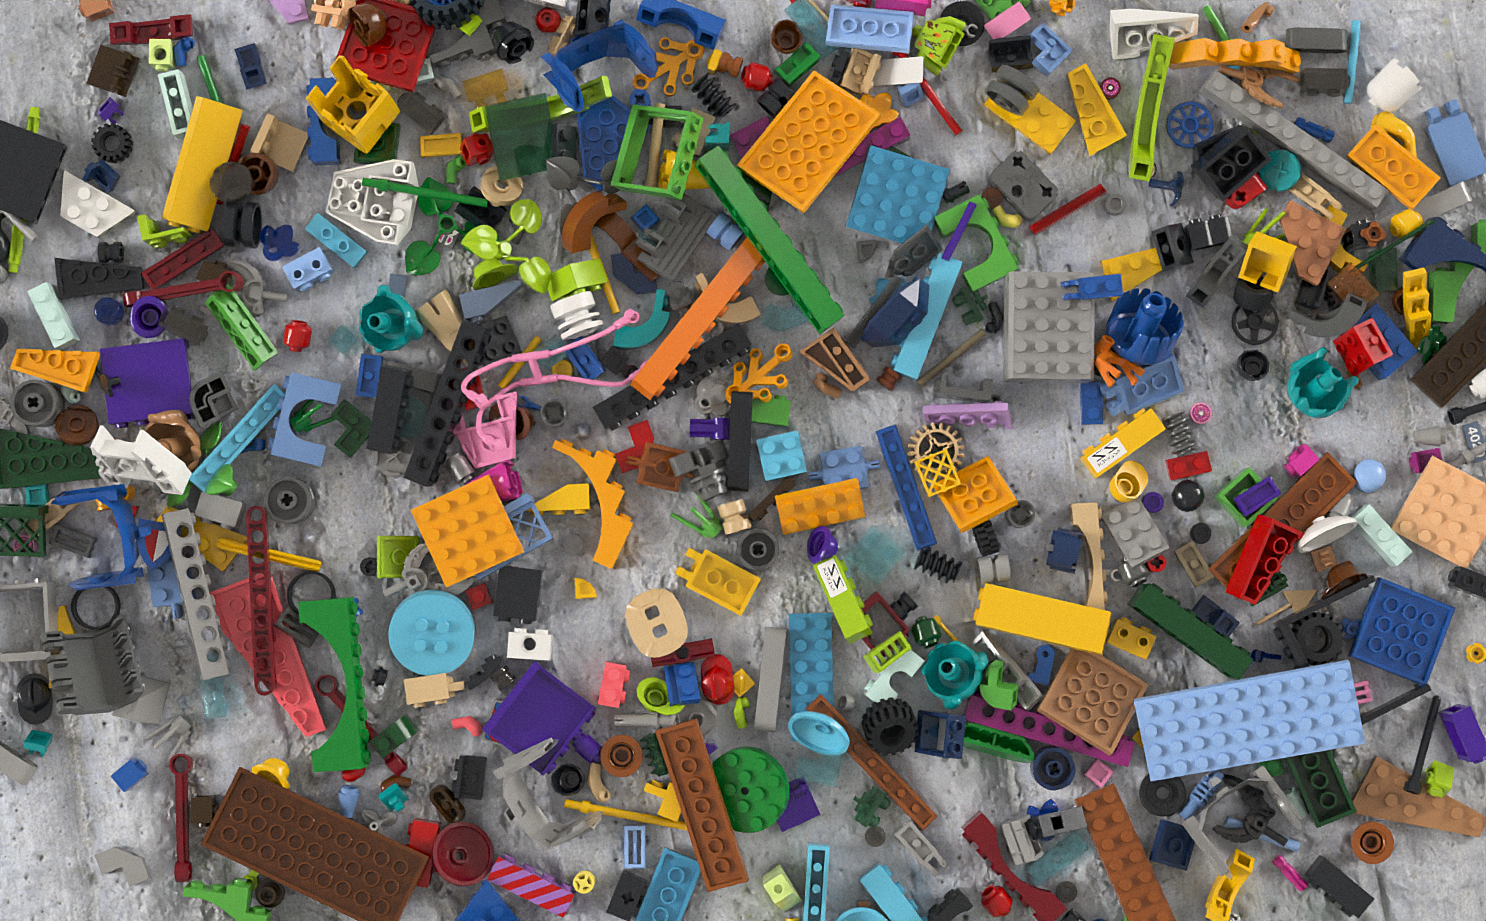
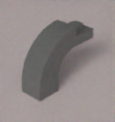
M1232 234L1207 263L1191 286L1186 297L1204 308L1215 295L1230 270L1245 254L1248 245Z
M1348 292L1342 304L1336 310L1326 313L1314 311L1294 302L1288 318L1292 319L1296 324L1305 325L1304 333L1307 335L1333 337L1345 333L1359 321L1367 301Z

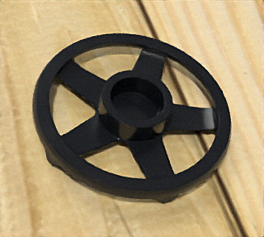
M1272 304L1267 309L1255 313L1252 310L1242 308L1247 319L1236 323V315L1241 307L1238 305L1235 308L1231 319L1232 329L1241 341L1251 345H1259L1269 341L1276 334L1279 318ZM1269 308L1275 316V325L1264 320V316ZM1250 328L1251 340L1244 338L1238 329ZM1260 328L1272 331L1267 338L1257 341Z

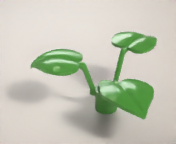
M220 421L208 427L199 437L201 452L204 451L207 457L210 454V449L214 448L219 441L222 428ZM224 464L217 469L206 486L207 494L216 495L223 493L226 496H230L237 488V482L233 480L231 465ZM188 481L182 495L168 494L167 506L169 509L181 504L188 497L191 485H194L193 483Z

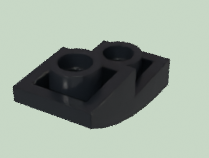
M494 654L484 659L486 663L481 666L485 673L482 674L479 671L469 676L470 681L466 682L469 690L479 686L492 676L504 660L502 655L497 657Z

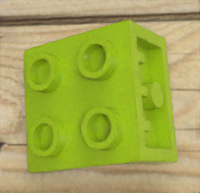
M146 214L137 216L142 241L155 247V249L165 248L167 243L175 242V244L186 243L189 238H193L192 233L184 227L161 232L158 222Z

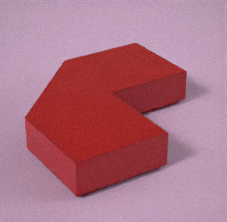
M648 420L628 426L635 447L615 454L622 474L638 468V466L626 464L627 460L635 462L634 460L627 459L628 455L640 458L643 454L645 442L654 443L655 439Z

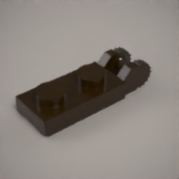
M793 476L783 480L748 514V517L752 521L756 518L760 521L768 513L766 508L769 505L773 504L776 506V495L790 492L795 487L796 480Z

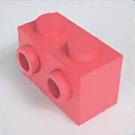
M609 661L605 662L598 700L599 705L619 708L621 703H625L627 691H623L624 682L628 683L630 670H627L628 665Z

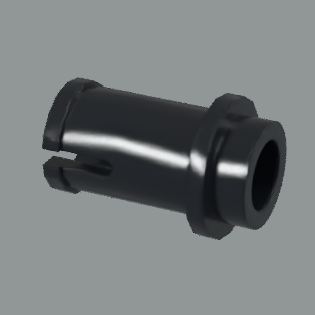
M962 181L949 189L945 188L942 195L946 203H954L955 199L970 193L968 185L965 186L966 182Z

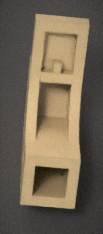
M703 273L695 276L697 282L694 283L698 294L703 293L709 285ZM752 296L737 303H727L728 310L721 318L717 316L715 320L729 325L745 324L760 318L761 314Z

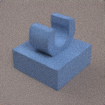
M909 83L903 87L901 84L898 85L902 103L906 108L924 98L919 83Z

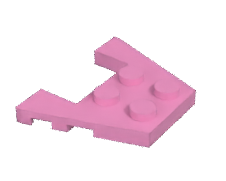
M516 391L496 397L501 419L481 424L484 435H489L495 440L499 438L503 442L505 449L501 452L495 453L489 445L483 442L477 434L476 426L466 428L463 414L460 423L455 426L453 433L459 439L462 449L475 469L516 457Z

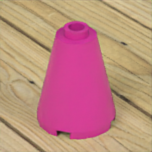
M510 460L500 462L466 483L469 484L489 474L501 502L514 501L520 498L519 494L523 493L518 471L513 472L511 466H514V464Z

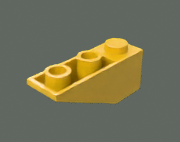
M567 484L536 502L535 505L541 516L544 515V511H552V515H565L567 510H573L574 514H586V510L591 509L590 484ZM532 508L526 511L531 512V516H535Z

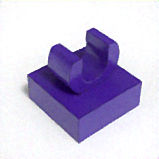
M111 97L96 112L103 120L106 121L108 119L114 124L117 122L112 118L113 113L118 112L120 115H124L123 111L118 108V103Z

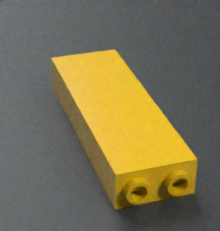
M196 96L162 215L163 219L168 220V225L180 228L181 224L188 226L187 230L199 234L201 230L208 232L243 110Z
M985 583L984 588H980L978 600H981L980 607L975 609L973 617L977 627L1102 656L1112 616L1110 611Z

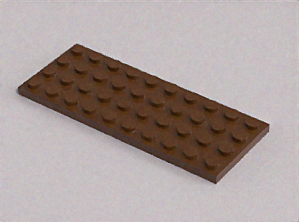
M239 767L200 844L357 921H400L430 859L427 855L373 831L242 767Z

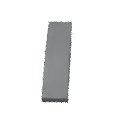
M982 631L969 644L973 651L986 653L989 660L988 666L995 660L1004 661L1002 681L1018 684L1017 700L1025 710H1030L1043 697L1030 678L987 633Z

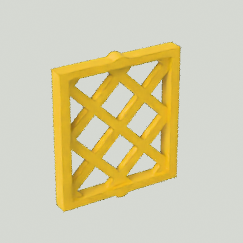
M947 449L930 454L914 462L928 497L940 492H946L948 489L961 484ZM944 454L941 461L934 459L936 455ZM946 456L950 465L943 463ZM930 460L927 467L921 465V461ZM932 461L940 464L937 471L930 468ZM942 465L949 468L947 475L940 473ZM919 467L926 469L924 476ZM951 470L956 479L949 477ZM928 471L935 473L933 481L926 478ZM938 475L945 477L943 485L935 482ZM948 479L955 482L952 486H945ZM925 481L932 483L929 490ZM934 485L941 487L939 491L931 492Z

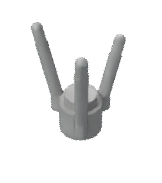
M181 714L178 717L174 716L169 722L145 737L146 740H149L170 727V731L155 744V748H158L173 734L177 737L182 735L168 757L165 767L169 766L170 759L177 754L186 737L192 733L189 730L192 724Z

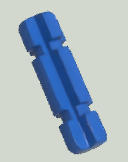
M1298 117L1294 122V125L1304 130L1307 134L1318 139L1321 137L1327 143L1331 142L1334 137V131L1324 130V127L1310 121L1306 122L1301 117Z

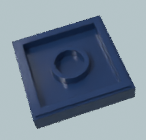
M1160 819L1149 860L1187 871L1195 841L1183 825Z

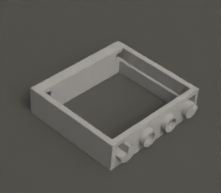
M47 578L34 579V583H27V580H13L14 585H7L6 581H0V592L43 589L45 632L58 631L55 582H47ZM59 652L0 654V662L41 660L51 655H58Z

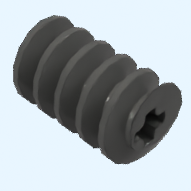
M1184 412L1162 419V422L1169 423L1165 426V430L1171 431L1166 437L1174 439L1169 443V446L1176 447L1171 454L1178 455V457L1199 451V449L1192 448L1197 442L1189 440L1194 433L1187 432L1192 425L1184 423L1189 419V416H1182Z

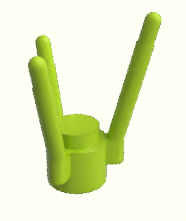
M1268 208L1263 210L1249 231L1243 235L1244 239L1242 242L1248 246L1257 232H1254V230L1265 217ZM1282 211L1260 233L1265 234L1285 215V212ZM1282 233L1274 238L1280 240L1285 237V234Z

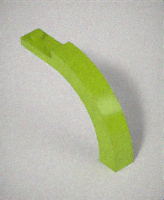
M1153 34L1133 126L1129 157V178L1150 181L1154 165L1157 121L1174 46V37Z
M600 76L579 86L584 101L583 110L580 112H576L565 105L558 94L518 104L481 106L468 112L472 132H496L530 127L589 110V106L612 97L608 76Z

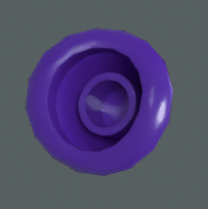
M143 296L132 306L130 324L133 331L139 336L146 339L155 338L162 334L167 327L169 320L168 310L159 298Z
M819 526L811 532L807 542V554L811 563L816 564L820 560L829 559L837 553L838 542L831 535L828 527Z

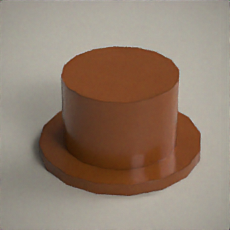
M616 735L609 738L600 752L601 763L604 769L616 777H627L634 774L639 769L643 760L640 744L633 737L627 735Z
M1369 821L1355 829L1351 838V847L1359 860L1367 864H1378L1390 857L1394 849V838L1392 832L1385 825Z

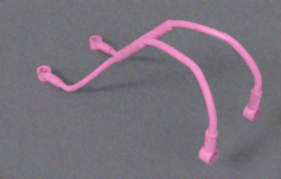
M628 309L622 318L597 334L552 351L543 350L514 354L512 357L498 360L470 373L463 380L461 391L480 408L476 418L478 436L495 453L505 449L503 442L499 438L495 440L489 435L483 434L481 421L485 409L496 401V397L504 395L515 387L558 382V380L605 387H622L632 382L647 361H644L640 368L630 374L624 381L608 382L568 375L551 374L542 376L537 360L550 358V356L599 339L614 330H619L628 323L634 324L639 319V313ZM528 361L533 377L521 378L519 381L508 385L489 400L483 393L477 394L466 388L472 378L509 362Z

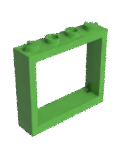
M633 104L611 186L625 192L682 200L704 118L692 111ZM650 118L685 122L667 189L632 184Z

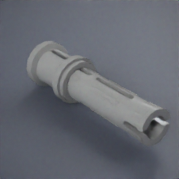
M654 712L653 714H615L614 719L623 720L614 721L615 727H653L657 730L680 723L679 713L663 715Z

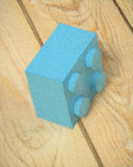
M798 430L756 440L765 482L807 472Z

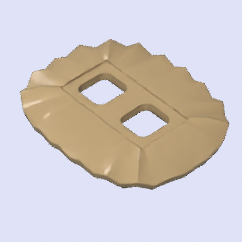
M652 588L649 591L634 596L626 607L625 618L629 634L638 650L644 655L653 658L662 657L676 651L684 644L688 635V627L683 610L673 593L665 588ZM657 606L660 615L648 620L645 611ZM660 625H665L667 634L660 638H655L653 629Z

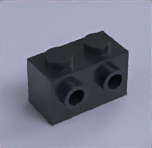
M1369 219L1356 221L1355 224H1351L1350 227L1346 228L1342 237L1343 248L1346 252L1370 248L1365 237L1360 235L1362 229L1370 226L1371 222H1369Z

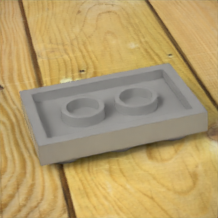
M1139 497L1132 502L1122 503L1102 514V521L1131 569L1170 550V547Z

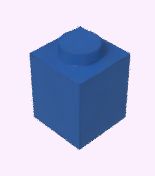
M134 758L125 763L111 777L123 792H127L148 776L149 773L146 771L147 766L140 759Z

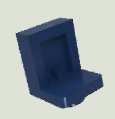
M102 159L96 163H90L85 168L82 180L86 183L94 179L109 193L115 189L121 176Z

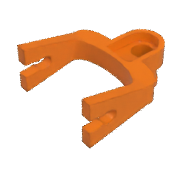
M1103 335L1102 339L1094 345V355L1097 357L1094 364L1108 387H1112L1115 383L1112 377L1109 376V372L1115 378H1118L1122 373L1111 365L1117 364L1121 366L1132 386L1135 385L1138 379L1132 371L1134 370L1138 376H1142L1145 370L1114 353L1110 348L1114 345L1115 341L1110 336Z

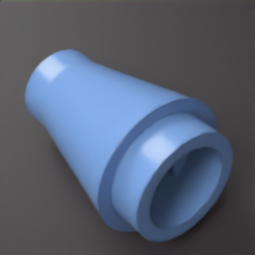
M342 785L341 790L338 791L341 815L352 818L360 792H358L357 786Z

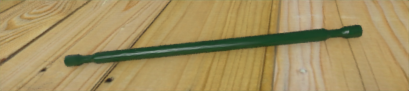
M1434 219L1429 220L1426 224L1421 225L1359 263L1351 270L1343 273L1344 277L1420 232L1426 226L1435 222Z

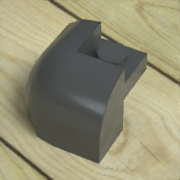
M222 371L199 381L190 391V407L200 428L238 410Z

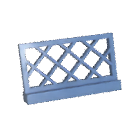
M527 493L504 506L509 519L517 522L515 532L518 538L527 540L525 552L488 568L483 573H477L478 580L485 578L553 539L535 505L532 495ZM532 508L535 514L533 523L522 521L524 512ZM521 523L532 526L528 538L518 535ZM535 527L543 529L547 537L540 541L533 540L532 536Z

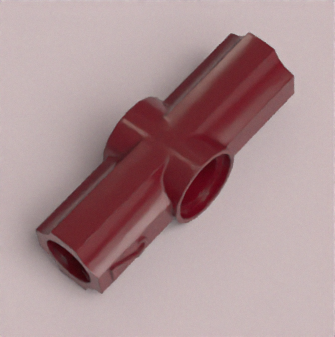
M710 638L684 643L681 647L687 648L689 652L688 657L685 659L679 658L676 651L662 657H651L652 667L714 657L713 640Z

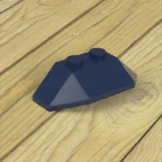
M915 277L912 282L897 290L868 322L860 339L872 347L899 345L927 315L930 285L919 277Z

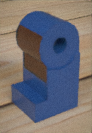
M1041 645L1035 649L1034 657L1036 660L1033 673L1027 672L1026 674L1032 682L1043 685L1049 684L1055 656L1052 647Z

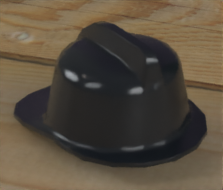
M33 673L26 675L21 679L17 687L18 711L22 719L29 724L37 725L44 723L52 713V689H49L48 679L41 674Z

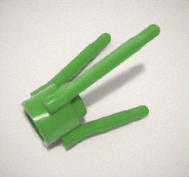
M698 495L697 497L711 518L706 519L693 507L690 510L703 522L701 526L703 529L674 513L670 514L671 517L699 532L705 538L709 536L713 539L723 528L719 524L721 520L714 514L707 502H702Z

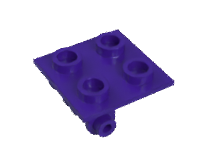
M804 776L789 782V801L784 813L777 820L782 832L821 815Z

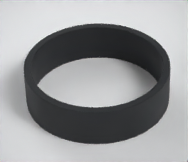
M309 571L297 575L291 581L287 590V600L291 609L299 615V610L293 603L292 589L297 580L307 574L321 576L330 586L331 598H336L335 587L326 575L320 572Z
M112 587L104 588L114 598L115 611L112 618L106 624L99 627L87 625L81 620L77 612V601L85 589L75 592L71 601V612L79 625L92 630L103 629L110 626L116 616H119L121 609L120 598Z

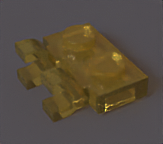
M502 68L462 81L469 103L475 101L477 108L486 106L483 98L495 95L499 106L507 105L503 92L509 90Z

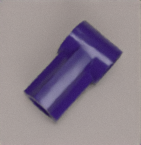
M730 418L690 419V437L729 440Z

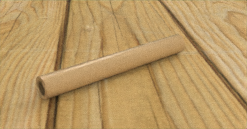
M655 103L654 107L665 108V104ZM653 118L646 186L656 188L664 119Z

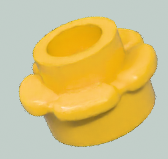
M1474 643L1466 648V658L1469 662L1480 664L1486 658V649L1482 644Z

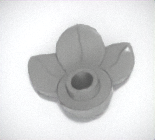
M709 377L702 379L696 388L695 410L702 415L712 413L716 416H723L731 410L730 406L725 402V394L729 386L726 384L713 385ZM706 401L708 406L704 407L701 402Z

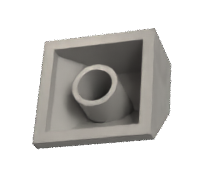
M140 676L144 682V692L136 702L114 710L112 716L132 721L160 724L170 683Z

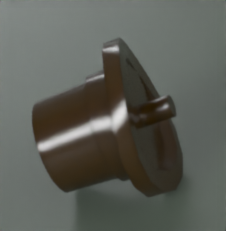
M266 878L256 887V899L264 907H276L284 900L285 887L281 883Z

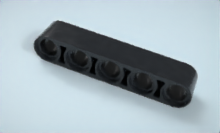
M731 391L727 491L748 492L753 392Z

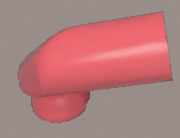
M472 716L452 719L454 730L465 727L471 732L472 736L477 737L482 734L481 723Z

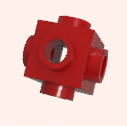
M474 133L463 139L460 151L467 166L475 164L484 165L491 160L495 151V145L489 139L487 133Z

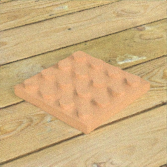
M1432 455L1390 528L1395 533L1439 556L1467 568L1486 537V483Z

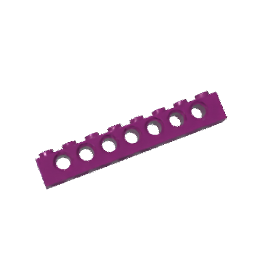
M975 691V695H971L967 700L963 716H966L968 721L1122 766H1129L1135 742L1130 741V736L1123 734L1113 754L1109 756L1093 745L1087 746L1085 740L1075 734L1071 740H1066L1064 733L1067 729L1041 714L1037 709L1036 713L1025 710L1021 704H1017L1012 710L993 707V713L990 716H984L982 709L985 705L990 704L984 700L981 693ZM1006 711H1012L1013 719L1010 722L1003 720V714ZM1029 716L1032 717L1034 720L1033 726L1025 728L1023 725L1024 719ZM1051 722L1054 725V730L1052 733L1046 734L1044 726L1046 723Z

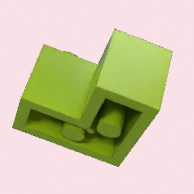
M600 258L568 264L553 272L548 285L551 300H562L586 292V290L591 291V293L601 290V285L607 283L608 280Z

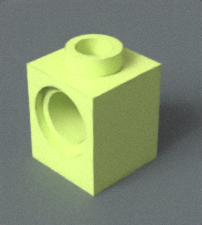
M149 39V64L156 71L160 72L175 69L173 48L176 44L171 39ZM161 52H166V57L163 60H158V55Z

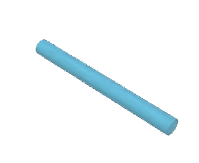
M1359 20L1352 21L1344 96L1345 104L1353 103L1361 23Z

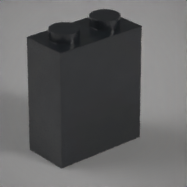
M504 566L499 569L493 616H498V621L511 622V618L519 619V623L532 624V621H537L544 570Z

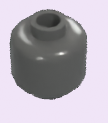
M1125 557L1121 559L1122 563L1118 567V572L1126 585L1137 587L1148 580L1147 577L1150 572L1145 563L1131 569Z

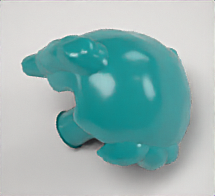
M389 285L379 286L374 298L360 309L362 322L359 330L363 335L364 341L374 346V350L377 353H383L386 350L396 351L407 345L410 341L422 338L423 327L417 321L415 310L403 296L392 292Z
M1321 347L1316 352L1303 356L1293 362L1286 385L1287 395L1292 404L1304 415L1316 419L1329 417L1343 409L1352 393V389L1359 381L1356 376L1344 380L1337 368L1331 367L1327 361L1323 360L1328 352L1325 347Z
M962 642L940 643L928 653L927 662L922 665L921 673L925 676L928 689L943 701L946 709L953 710L960 706L961 701L968 699L974 694L982 681L983 670L988 666L989 660L985 652H975Z

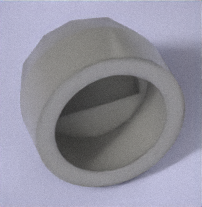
M842 694L839 699L840 710H854L856 708V698L849 694Z

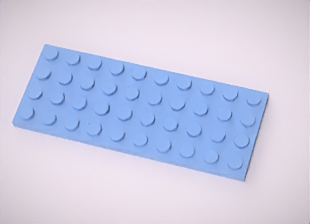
M1349 660L1134 699L1150 781L1365 744Z

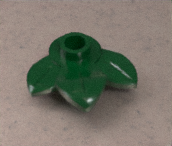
M1438 325L1432 326L1429 335L1423 337L1418 344L1417 351L1419 354H1423L1422 364H1425L1432 357L1434 351H1439L1447 341V336L1443 335L1441 327Z

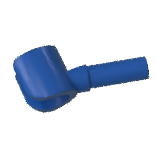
M519 396L526 400V404L524 406L517 404V406L537 411L541 410L542 406L530 402L529 398L525 396Z
M253 439V446L245 447L241 453L264 451L266 440Z

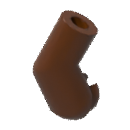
M392 775L382 781L380 785L381 792L394 783L399 787L409 789L412 779Z

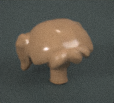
M165 410L156 414H149L147 418L150 423L144 431L183 461L192 473L197 468L199 458L201 457V444L197 432L189 424L186 414L181 410Z

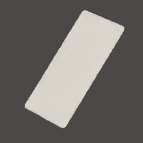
M923 57L881 59L880 69L875 73L872 80L874 81L873 86L922 83Z

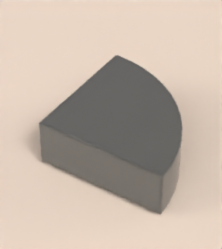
M877 239L856 242L859 263H863L872 257L877 247Z

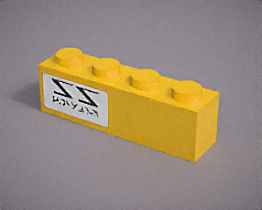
M1144 408L1133 415L1135 417L1134 420L1129 423L1127 420L1116 427L1118 429L1117 432L1112 435L1110 432L1099 439L1100 444L1095 447L1090 445L1082 451L1084 455L1080 457V460L1093 478L1102 475L1166 429L1152 409L1146 411Z

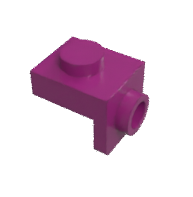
M1440 448L1411 453L1412 457H1409L1411 470H1415V474L1424 471L1432 455L1443 461Z

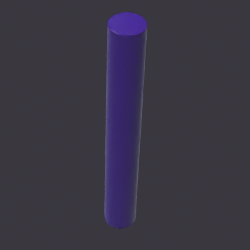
M969 201L941 257L943 260L949 262L977 206L975 203Z

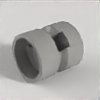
M1006 553L994 555L993 559L989 556L976 558L978 578L981 585L993 583L995 579L998 582L1010 581V566Z

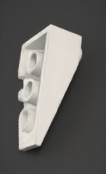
M1143 9L1110 10L1112 58L1115 60L1140 56V53L1150 50L1153 34L1174 37V43L1197 35L1199 16L1192 13Z

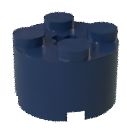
M1058 528L1057 531L1053 530L1050 544L1054 545V549L1048 552L1046 565H1049L1052 570L1075 574L1076 569H1073L1072 566L1076 567L1082 541L1078 537L1082 538L1083 533Z
M1056 746L1040 748L1034 754V761L1030 763L1031 776L1037 784L1047 790L1063 789L1070 785L1075 777L1076 768L1072 757L1068 752ZM1055 763L1054 766L1057 768L1056 772L1052 771L1050 773L1048 767L1049 765H1053Z

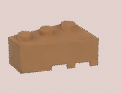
M835 327L799 351L852 392L872 379Z

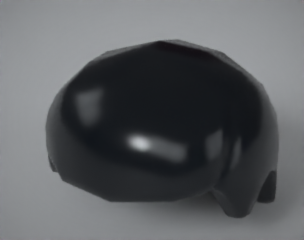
M1246 349L1238 358L1237 370L1243 379L1258 381L1267 375L1270 363L1266 355L1259 352L1258 349Z
M1193 480L1181 481L1174 487L1172 492L1174 505L1179 510L1185 512L1197 510L1203 504L1205 498L1204 489L1198 482Z
M574 764L561 765L551 775L553 789L562 796H573L579 793L585 784L583 771Z

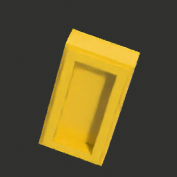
M462 133L420 136L421 157L462 155L460 151L463 141Z

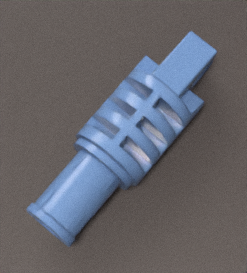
M1213 770L1208 776H1203L1189 794V801L1178 813L1182 818L1187 820L1200 807L1206 806V803L1209 802L1210 798L1213 797V794L1220 787L1216 784L1210 788L1208 781L1215 776L1222 780L1224 775L1221 772Z

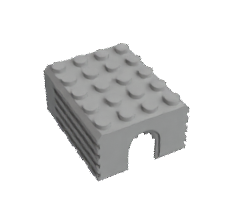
M1013 271L1004 277L1003 382L1030 383L1034 380H1058L1061 383H1089L1094 380L1095 299L1064 301L1062 295L1078 293V286L1064 288L1061 287V282L1095 277V273Z

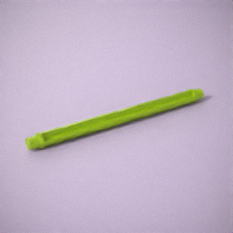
M30 107V112L27 115L26 130L37 134L40 122V108ZM20 218L26 224V220ZM14 224L8 257V272L18 273V267L21 265L24 234Z

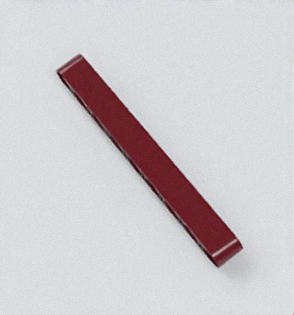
M251 506L246 512L254 687L258 694L266 696L276 688L268 514L262 506ZM255 509H259L262 512V518L259 521L252 519L251 514ZM256 530L261 531L264 536L263 540L259 543L255 542L252 537ZM258 551L262 552L265 557L261 564L256 563L253 558L254 554ZM256 574H264L266 580L263 585H258L255 582ZM263 594L266 597L267 602L264 606H259L256 603L257 595ZM259 616L267 618L268 624L266 627L258 626L257 618ZM260 637L268 639L269 645L267 648L259 647L258 640ZM265 658L270 662L269 669L263 670L259 667L260 659ZM262 680L270 682L271 688L269 691H263L260 688Z

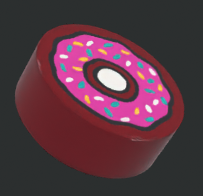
M1113 77L1104 79L1099 86L1106 99L1116 98L1121 91L1120 82Z

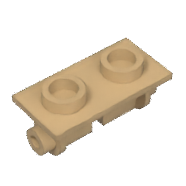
M566 15L565 18L561 19V23L556 30L561 36H553L547 47V53L550 52L552 56H555L559 49L570 44V39L577 37L574 35L576 23L574 16Z

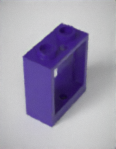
M1456 704L1439 711V716L1458 759L1473 762L1474 764L1486 760V740L1471 706Z

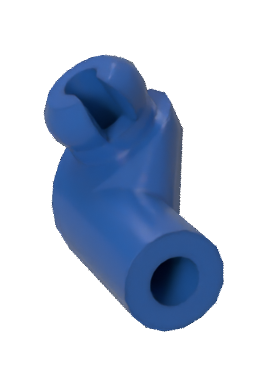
M182 38L174 46L175 66H186L185 54L195 46L192 38Z

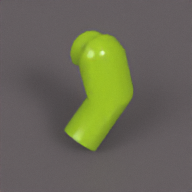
M746 696L737 698L735 702L734 718L738 729L747 727L743 708H749L750 703Z

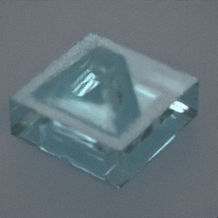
M341 325L327 339L341 354H344L358 341L344 325Z

